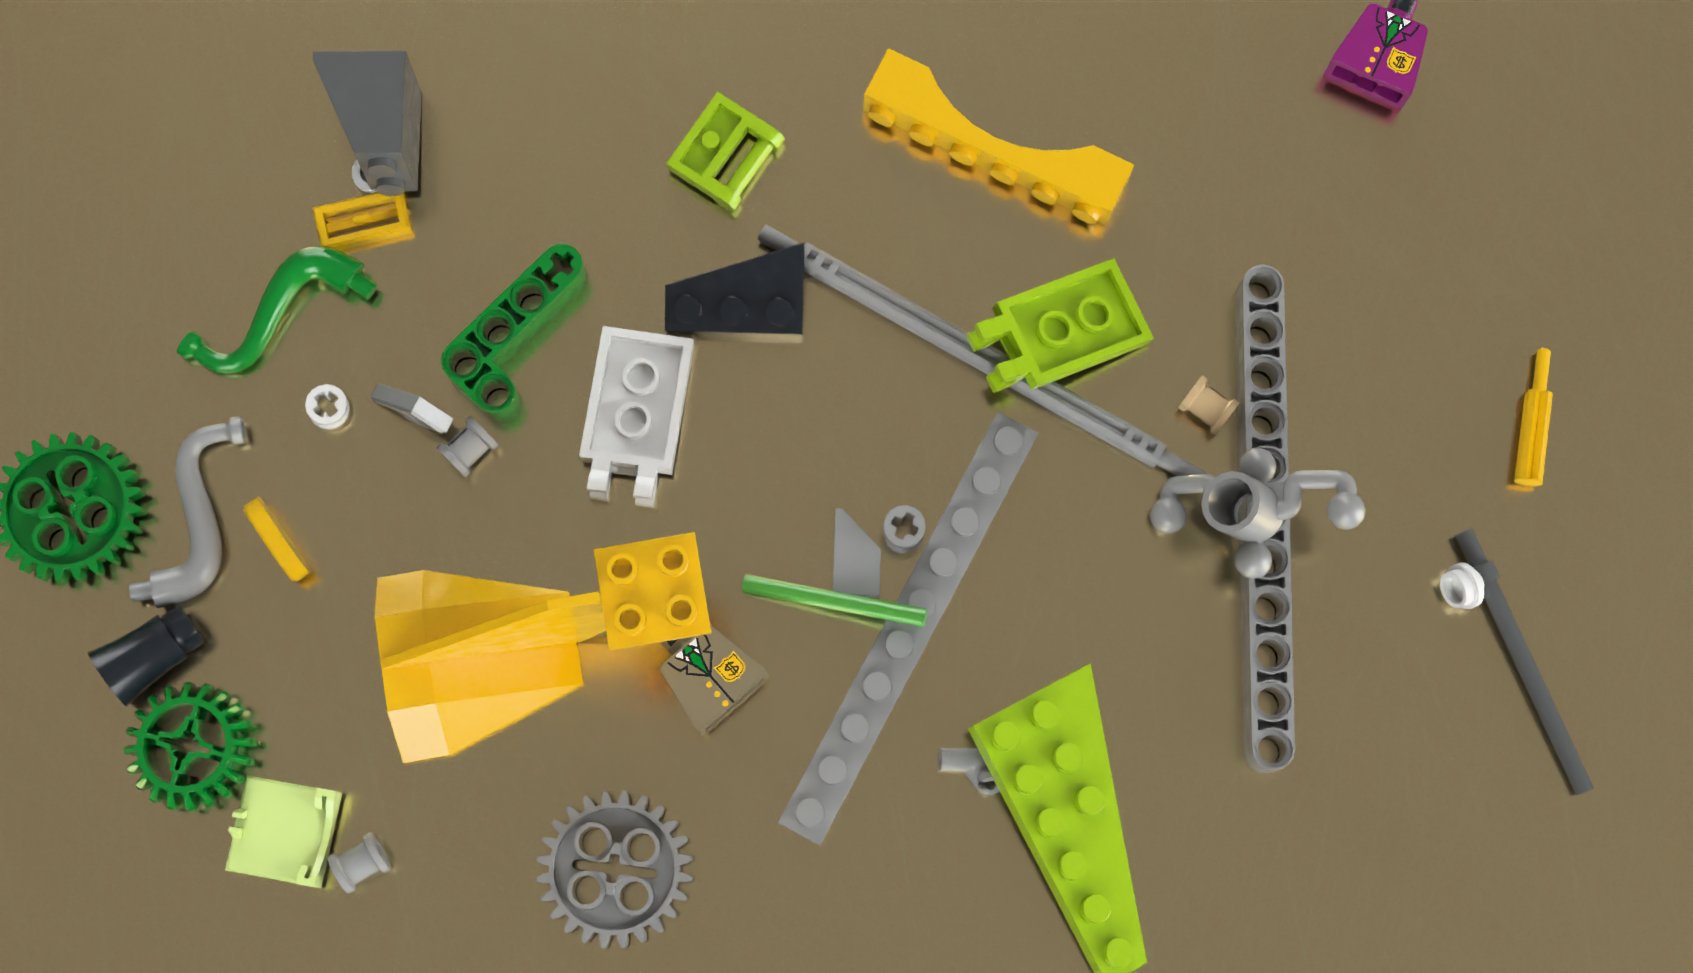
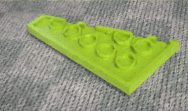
M1090 663L967 729L1093 972L1131 973L1147 964Z

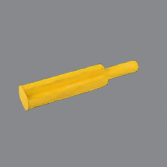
M1539 348L1537 350L1532 389H1528V392H1525L1514 479L1515 483L1523 486H1541L1543 484L1553 393L1546 391L1551 351L1548 348Z

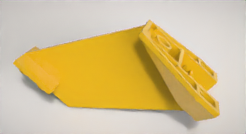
M695 532L593 549L600 593L592 592L570 596V593L567 591L426 570L377 578L374 619L387 712L402 762L405 764L451 756L583 686L584 681L578 643L606 631L610 651L712 634Z

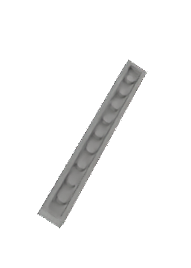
M997 412L896 603L928 609L925 627L885 621L778 824L819 846L823 842L1039 432Z

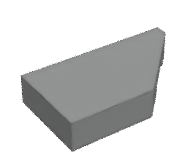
M377 383L370 395L372 401L377 404L395 409L404 415L406 419L439 433H446L454 420L420 396Z
M836 508L833 591L879 598L881 549L843 509Z

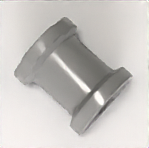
M471 416L465 420L466 426L447 444L441 443L436 447L464 477L470 474L469 467L488 449L495 450L499 446Z
M908 505L897 506L890 510L883 524V536L886 546L899 554H906L907 552L917 550L923 541L926 529L925 519L920 511ZM904 521H909L912 523L911 532L915 536L906 534L903 540L897 538V528L893 524L901 526Z
M372 832L365 834L363 842L343 854L332 853L327 856L329 866L335 878L347 894L356 890L355 884L381 870L386 873L392 869L383 847Z

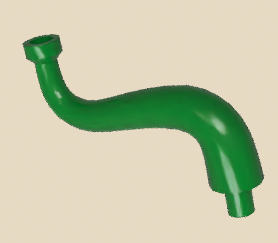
M307 247L293 253L280 264L262 295L250 328L239 348L229 354L216 352L203 344L201 335L195 331H190L182 339L176 352L184 359L194 358L206 368L217 373H238L253 365L262 356L292 300L307 282L314 279L320 280L336 289L342 295L352 289L367 300L374 294L378 285L362 274L365 267L364 263L356 258L330 247Z

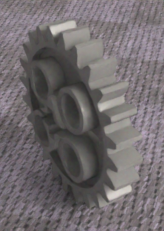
M624 790L620 795L618 803H613L608 791L602 792L601 805L597 806L589 796H584L583 804L585 811L579 813L573 807L567 806L566 811L571 821L567 825L557 820L552 821L554 828L560 833L557 839L550 837L542 838V842L550 847L552 851L551 855L539 856L536 859L537 862L549 866L548 873L536 877V882L550 884L551 890L541 897V901L551 902L556 900L558 906L553 910L550 917L557 919L567 915L569 920L566 923L564 932L571 933L579 926L582 927L581 942L588 943L595 933H599L601 948L608 947L612 935L617 936L621 948H626L629 942V933L633 932L637 939L644 943L647 941L645 927L650 925L654 930L662 933L664 928L659 917L665 914L668 917L677 918V912L670 905L672 900L687 901L688 899L682 891L678 890L679 883L693 881L692 876L681 872V866L693 861V857L679 854L678 849L688 842V838L686 836L673 838L671 833L676 829L679 822L673 819L663 824L660 821L665 811L662 805H659L650 813L647 812L648 797L644 795L640 797L635 806L630 805L629 792ZM599 828L604 831L607 837V845L602 853L590 856L585 852L582 841L588 831ZM639 835H649L655 843V851L650 859L638 862L630 854L631 841ZM620 855L619 862L630 867L655 869L657 877L651 879L618 875L616 883H610L611 876L609 874L575 869L573 862L575 860H586L609 864L613 862L614 856ZM587 876L594 877L600 885L599 897L591 904L581 903L576 896L577 883ZM639 882L646 887L648 900L643 908L633 911L625 906L623 893L628 885Z

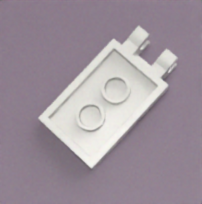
M608 326L602 327L579 452L580 462L592 463L586 488L587 491H590L589 498L608 501L612 473L635 476L636 481L633 491L635 505L654 508L658 473L672 475L694 350V339Z

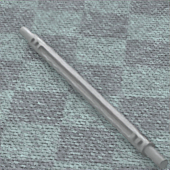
M767 224L762 228L757 239L776 251L799 243ZM808 242L805 244L804 272L987 375L995 371L994 367L997 364L1009 360L1007 354L991 345L973 352L966 338L968 332ZM1026 378L1010 386L1013 390L1153 469L1157 465L1175 476L1205 474L1206 472L1166 450L1167 444L1055 381L1034 390L1030 389Z

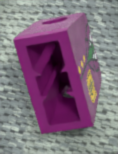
M1390 0L1387 8L1370 3L1333 55L1323 76L1398 109H1402L1415 88L1428 34V28L1425 25L1412 20L1418 2L1416 0Z

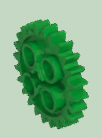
M70 432L66 444H64L63 440L53 433L50 434L48 448L36 440L31 441L33 455L29 457L17 451L15 455L20 463L17 469L6 465L2 467L5 474L10 477L8 483L0 482V492L3 493V497L0 499V529L5 530L0 534V545L3 547L11 546L5 554L6 559L13 562L21 560L19 570L27 574L36 570V578L45 582L54 573L55 581L62 585H67L71 572L75 580L81 583H86L87 569L92 570L101 577L104 576L105 568L103 562L108 560L119 566L121 560L116 551L120 547L133 551L134 546L126 539L128 534H142L143 529L133 523L134 517L147 515V510L135 505L136 500L146 496V491L139 487H131L141 478L140 474L135 470L125 471L131 462L130 459L123 454L114 457L117 448L108 442L100 447V440L93 435H89L82 444L81 436L75 432ZM87 467L88 476L86 481L78 487H73L72 476L80 468ZM52 472H55L61 494L74 502L69 506V511L76 523L63 515L68 508L59 491L53 487L49 478ZM44 488V501L37 508L31 509L29 504L30 497L35 491ZM106 507L108 515L105 523L100 527L92 528L91 519L94 512ZM77 525L84 531L87 537V542L83 545L81 544ZM63 529L65 534L63 543L57 549L50 550L49 538L52 533Z

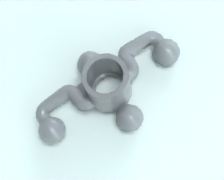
M1262 448L1247 450L1241 456L1238 465L1240 472L1229 471L1221 473L1217 477L1211 474H1193L1169 478L1161 488L1160 499L1156 501L1150 511L1151 523L1158 531L1166 534L1177 532L1185 525L1187 518L1186 508L1179 501V494L1203 493L1202 511L1208 524L1224 534L1244 541V544L1236 550L1234 562L1239 573L1251 579L1262 577L1270 570L1272 556L1269 549L1264 545V541L1277 532L1283 520L1290 519L1298 513L1302 505L1303 489H1337V494L1329 500L1326 510L1331 523L1339 529L1348 530L1357 527L1364 520L1366 514L1364 502L1357 495L1356 482L1347 472L1341 470H1300L1290 474L1285 482H1269L1275 475L1277 466L1272 454ZM1252 495L1253 504L1251 511L1239 523V506L1245 498Z

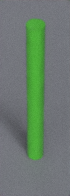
M748 574L744 576L742 582L743 593L919 627H925L928 616V609Z

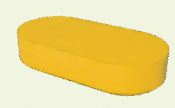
M258 496L244 505L243 510L247 518L286 575L292 581L298 582L310 574L311 571L307 563L264 501Z

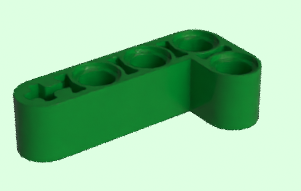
M557 244L547 249L449 343L442 352V369L453 385L492 421H509L516 416L521 406L518 390L509 376L500 368L577 295L586 284L587 272L582 257L577 249L571 245ZM560 265L565 268L571 266L573 271L566 275L562 271L557 273L556 268ZM543 279H546L549 286L553 285L555 290L552 293L544 281H542ZM535 293L543 296L541 304L535 309L525 310L520 307L521 301L528 294ZM505 325L510 328L509 334L504 340L500 342H490L487 340L488 333L493 327ZM464 357L476 359V365L471 372L464 375L455 373V365L460 359ZM504 388L509 391L507 400L500 406H489L486 403L487 396L492 390Z

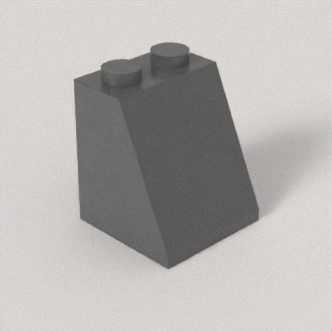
M314 51L313 62L371 190H376L378 193L386 196H398L403 194L404 191H417L422 91L407 52Z

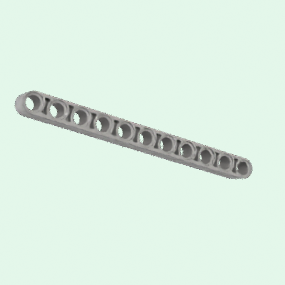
M1262 264L1256 265L1247 271L1238 285L1235 294L1237 400L1240 402L1237 406L1238 465L1241 456L1247 450L1253 448L1266 449L1274 457L1277 466L1275 475L1269 482H1285L1289 476L1284 281L1277 269ZM1257 282L1265 285L1269 290L1270 297L1266 299L1255 297L1250 291L1249 284ZM1256 326L1264 328L1270 334L1271 342L1266 344L1258 343L1252 338L1250 328ZM1262 371L1266 373L1271 379V388L1262 389L1257 387L1252 382L1251 372ZM1259 415L1269 419L1273 428L1272 434L1265 435L1257 432L1252 425V417ZM1252 495L1245 498L1239 506V523L1251 511L1253 504ZM1290 519L1283 520L1277 532L1264 541V545L1269 549L1271 556L1275 560L1276 567L1274 573H1266L1264 576L1255 579L1246 578L1240 574L1244 756L1252 769L1265 774L1278 771L1289 765L1295 753ZM1258 598H1267L1274 603L1277 610L1274 620H1265L1259 616L1255 607ZM1260 644L1270 645L1277 652L1278 660L1275 667H1265L1257 659L1256 652ZM1261 691L1271 692L1278 699L1279 707L1275 715L1265 714L1259 708L1257 700ZM1263 738L1272 739L1279 746L1280 755L1275 763L1266 762L1259 754V743Z

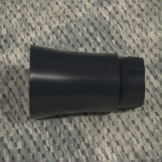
M177 605L163 614L162 617L156 615L122 637L89 651L88 655L103 680L121 703L127 707L149 685L168 670L188 658L186 653L201 646L205 640L188 614L180 605Z

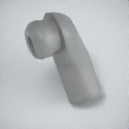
M939 748V771L963 772L984 795L991 796L999 792L994 778L978 748Z

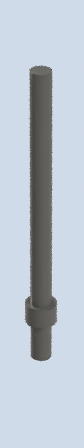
M1473 528L1455 535L1468 564L1479 572L1483 578L1484 599L1575 794L1579 795L1593 789L1594 786L1498 584L1497 579L1501 576L1493 560L1488 562Z

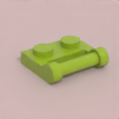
M717 91L669 158L666 165L668 170L713 198L721 207L734 212L742 201L739 197L770 152L772 150L777 151L785 138L774 127ZM750 133L758 140L727 184L723 185L715 179L746 134Z

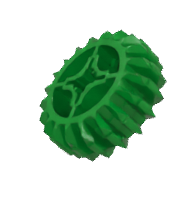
M185 682L181 695L175 687L167 686L164 691L166 702L155 695H151L148 697V703L152 711L148 713L138 709L134 712L135 717L143 723L140 729L135 727H128L126 729L127 735L137 738L136 745H128L123 749L124 754L137 756V760L130 763L126 769L131 774L143 773L135 786L138 790L142 791L152 787L149 795L150 801L160 803L166 798V808L171 810H178L183 802L186 811L196 812L200 799L205 807L213 808L217 805L215 791L224 798L232 797L233 790L228 784L230 780L240 784L245 783L246 777L238 772L240 764L245 766L254 765L255 760L243 755L244 748L256 747L257 740L243 737L242 734L250 731L254 724L249 719L237 721L243 714L245 707L240 703L229 706L232 696L230 693L222 690L215 696V687L213 685L204 683L199 691H197L194 683ZM192 709L191 715L185 716L180 728L173 732H162L165 725L174 716ZM210 712L218 719L222 726L225 748L215 745L211 740V723L207 722ZM179 741L185 743V741L198 742V746L209 749V752H185L183 747L173 745L172 742ZM157 746L165 748L170 754L171 764L169 771L173 772L171 780L167 778L159 765ZM208 761L220 762L216 770L206 779L196 784L188 785L190 778L196 777L197 771L202 764Z

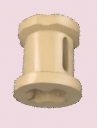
M1202 375L1178 409L1182 412L1187 410L1192 412L1208 424L1210 432L1216 435L1240 402L1235 398L1232 400L1227 399L1208 385V378Z

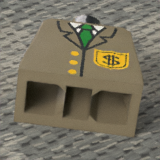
M711 626L712 634L661 642L672 656L659 669L701 736L705 735L769 679V674L764 667L713 626Z

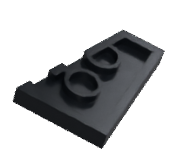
M805 242L667 283L665 285V331L802 335Z

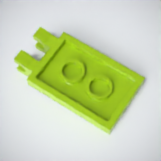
M1115 258L998 301L992 307L996 317L976 323L974 325L975 330L966 335L973 352L984 349L999 340L1005 349L1009 360L997 364L994 367L995 371L986 376L993 393L1008 388L1026 378L1030 389L1034 390L1146 346L1154 339Z

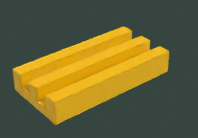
M376 192L312 207L320 246L334 248L339 251L413 233L404 193L398 196H386ZM395 202L396 208L364 214L330 224L325 222L326 218ZM399 219V222L329 238V235Z

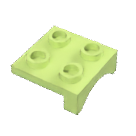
M247 775L240 807L232 812V817H236L235 826H229L228 830L232 836V842L225 870L322 888L328 861L327 856H329L342 793Z

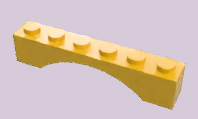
M889 48L864 93L863 110L867 111L868 116L878 124L886 127H891L894 124L909 131V136L916 142L926 146H932L934 143L948 150L950 156L962 164L972 166L976 163L990 170V174L1002 183L1014 185L1016 182L1030 189L1031 194L1044 203L1055 204L1058 202L1072 209L1073 215L1086 223L1096 224L1100 222L1107 225L1134 168V164L1094 145L1072 150H1040L1018 146L998 139L972 124L953 107L938 87L929 67Z

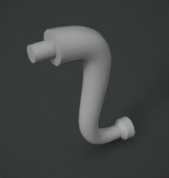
M242 416L231 417L226 424L199 428L182 441L175 461V474L189 532L190 554L187 561L180 566L151 571L150 581L130 583L129 595L132 602L153 599L156 608L184 602L202 593L216 577L222 559L221 537L215 513L199 471L198 461L201 451L210 444L227 440L234 445L246 443V429Z

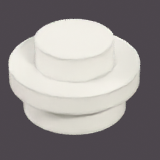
M1460 562L1450 566L1440 579L1441 593L1450 606L1472 609L1482 603L1484 598V581L1479 572L1469 564Z

